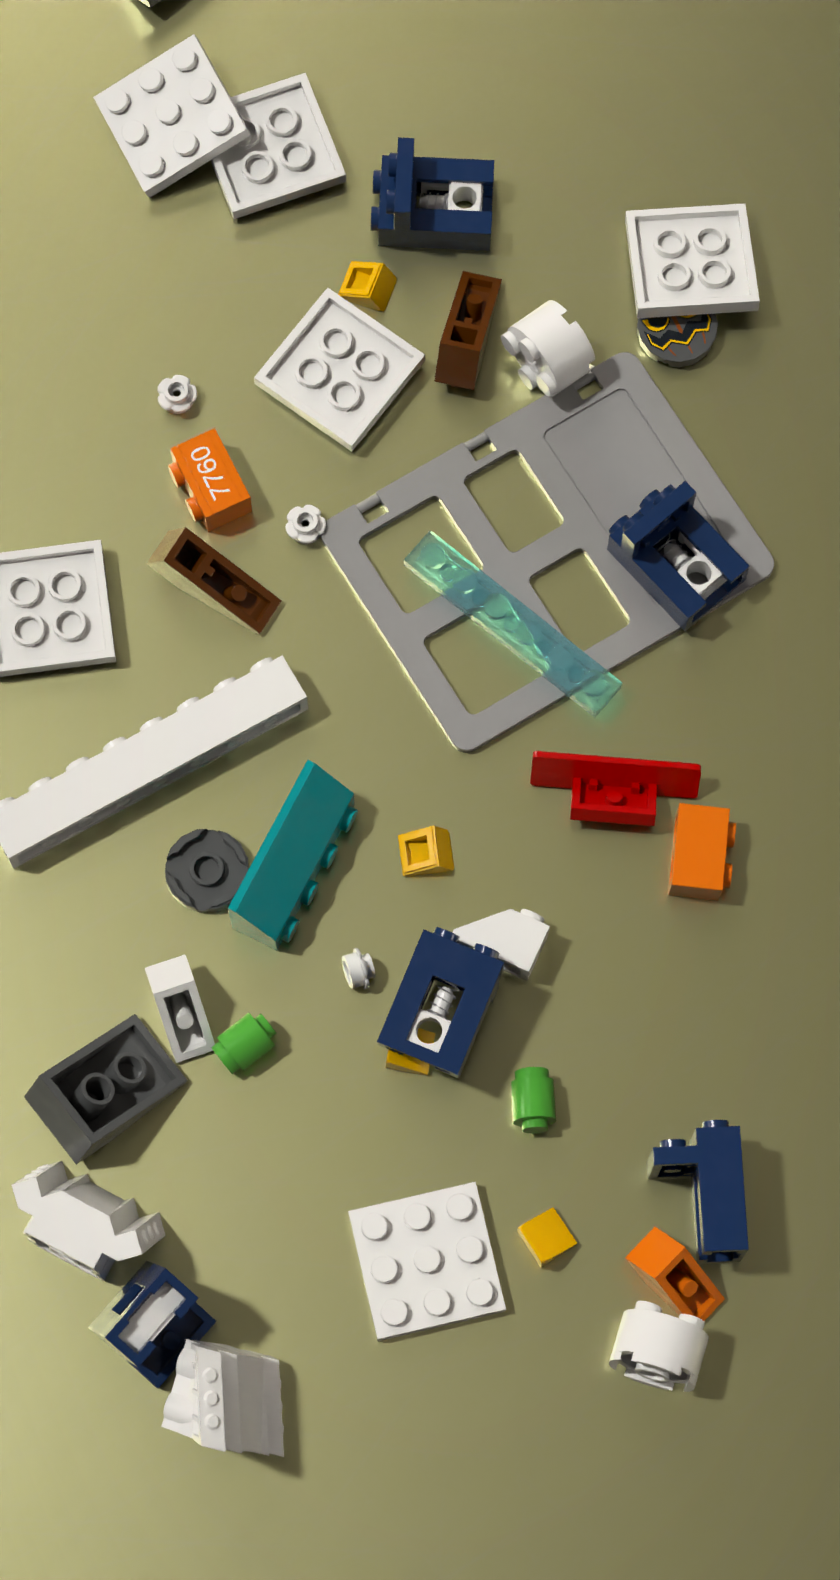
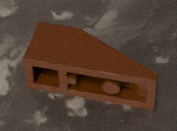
M466 271L462 272L440 341L435 382L474 390L482 365L502 279Z
M187 527L169 530L147 562L148 566L177 588L255 634L262 632L282 601Z

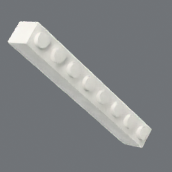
M283 655L274 660L269 657L257 662L251 667L250 673L237 680L235 677L223 680L214 687L213 693L202 699L193 697L186 700L177 707L176 713L165 719L156 717L147 721L140 727L141 732L128 739L119 737L110 741L103 747L102 753L90 759L82 757L73 761L66 767V772L53 779L45 777L34 782L28 788L29 792L16 799L8 797L1 800L0 846L13 869L308 710L307 696Z

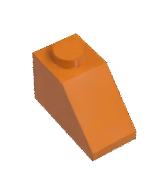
M654 1227L625 1257L645 1284L678 1315L689 1314L705 1321L725 1300L686 1247L657 1227Z

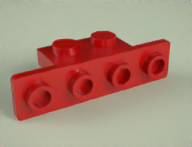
M534 751L530 784L533 786L572 789L570 820L655 826L657 796L698 797L701 765Z

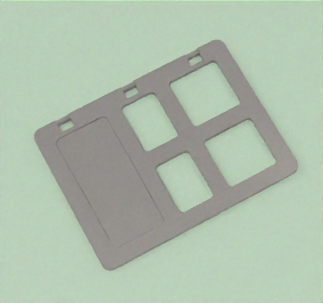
M628 352L614 355L595 366L593 370L557 395L550 397L544 395L488 427L481 434L465 443H460L378 490L371 497L326 520V529L321 535L325 548L453 747L463 753H470L479 749L682 629L607 550L610 535L609 529L622 516L627 515L630 518L641 509L639 507L640 503L652 491L657 489L661 492L670 484L676 489L686 481L697 492L693 506L694 509L750 566L746 580L708 613L768 579L774 568V559L644 366L635 355ZM595 380L601 390L583 400L577 390ZM489 441L495 451L475 461L470 451ZM510 454H517L521 457L563 521L560 527L516 552H511L505 547L464 484L468 478ZM438 500L482 565L483 570L417 610L405 613L401 610L360 546V541L428 501ZM381 503L387 513L367 524L362 513ZM664 549L659 552L662 556L664 555ZM576 552L586 555L629 620V624L583 652H576L572 649L529 582L531 578ZM693 572L687 575L688 579L694 584L701 585L708 582V579L702 573ZM502 599L518 620L549 670L546 674L477 714H470L466 711L433 660L424 642L426 639L493 600Z

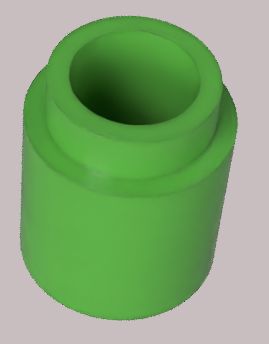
M248 1012L217 1037L219 1041L211 1049L231 1074H234L240 1068L244 1071L272 1049L275 1044L270 1038L277 1033L261 1013L253 1018Z
M526 1067L516 1070L514 1072L515 1080L511 1082L513 1124L522 1127L524 1133L535 1134L548 1131V1125L556 1122L554 1080L549 1078V1070L543 1067Z

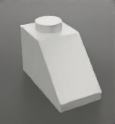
M508 909L456 928L452 933L460 936L457 943L474 949L475 944L478 943L500 953L498 960L503 961L505 964L503 971L528 981L546 942L550 926L544 924L545 919L533 911L521 909L519 913L513 909Z
M186 955L146 967L145 971L176 1063L213 1051L211 1047L215 1045Z

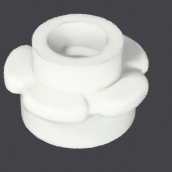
M175 375L172 379L165 378L160 382L157 389L159 405L172 414L187 412L197 399L196 387L191 385L189 378L183 375ZM179 391L181 394L175 397L173 392Z
M305 505L303 508L297 506L290 510L287 515L286 532L290 538L298 543H313L326 529L325 518L321 517V511L313 505ZM308 521L309 525L307 527L302 526V522Z
M354 948L353 953L342 956V965L347 982L351 989L360 986L368 989L370 985L369 979L376 977L372 959L369 953L362 955L358 948Z

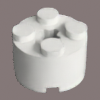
M553 300L547 301L501 335L503 346L512 356H515L521 366L518 369V374L525 386L530 390L538 387L548 397L557 395L595 367L590 364L595 360V354L586 334L576 321L570 325L561 316L567 310Z
M637 1301L635 1309H628L623 1313L609 1361L610 1367L616 1370L619 1363L626 1367L624 1376L648 1386L672 1391L674 1383L685 1384L683 1392L693 1391L709 1340L708 1334L703 1330L705 1321L689 1314H680L679 1318L661 1313L662 1308L654 1303Z

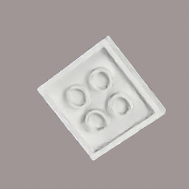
M194 34L93 97L143 191L149 198L251 135L204 48Z
M306 73L231 97L251 135L211 159V163L233 219L346 182V173Z
M746 203L626 211L625 225L637 318L759 310L760 299Z
M327 288L256 374L254 383L352 452L425 362V354Z
M101 540L0 553V677L116 662Z
M476 1182L348 1211L377 1341L506 1311Z

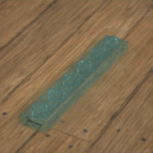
M431 530L405 557L404 566L594 718L621 689L622 682Z

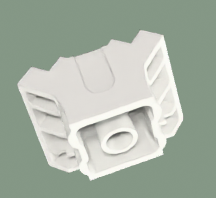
M62 1161L40 1166L12 1184L18 1208L32 1215L23 1234L29 1237L28 1240L35 1246L99 1280H105L115 1260L122 1261L142 1255L166 1236L159 1212L139 1218L134 1198L124 1200L90 1182L88 1174L68 1180Z
M186 1339L185 1346L177 1360L173 1388L164 1405V1419L161 1427L190 1437L201 1446L223 1452L230 1450L242 1454V1452L247 1451L267 1456L273 1454L284 1457L283 1405L280 1391L279 1360L272 1356L241 1350L225 1344Z

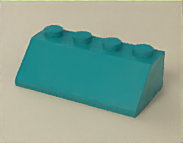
M307 760L228 907L232 929L276 951L283 940L289 943L294 936L300 922L299 919L295 918L302 903L308 906L313 900L319 887V883L315 879L321 867L326 869L330 867L339 846L334 844L341 830L345 832L350 830L358 813V810L353 808L355 805L354 793L310 760Z

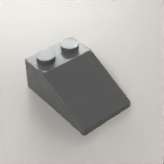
M134 1014L39 1075L24 1098L77 1165L111 1142L182 1087L188 1080L137 1015Z

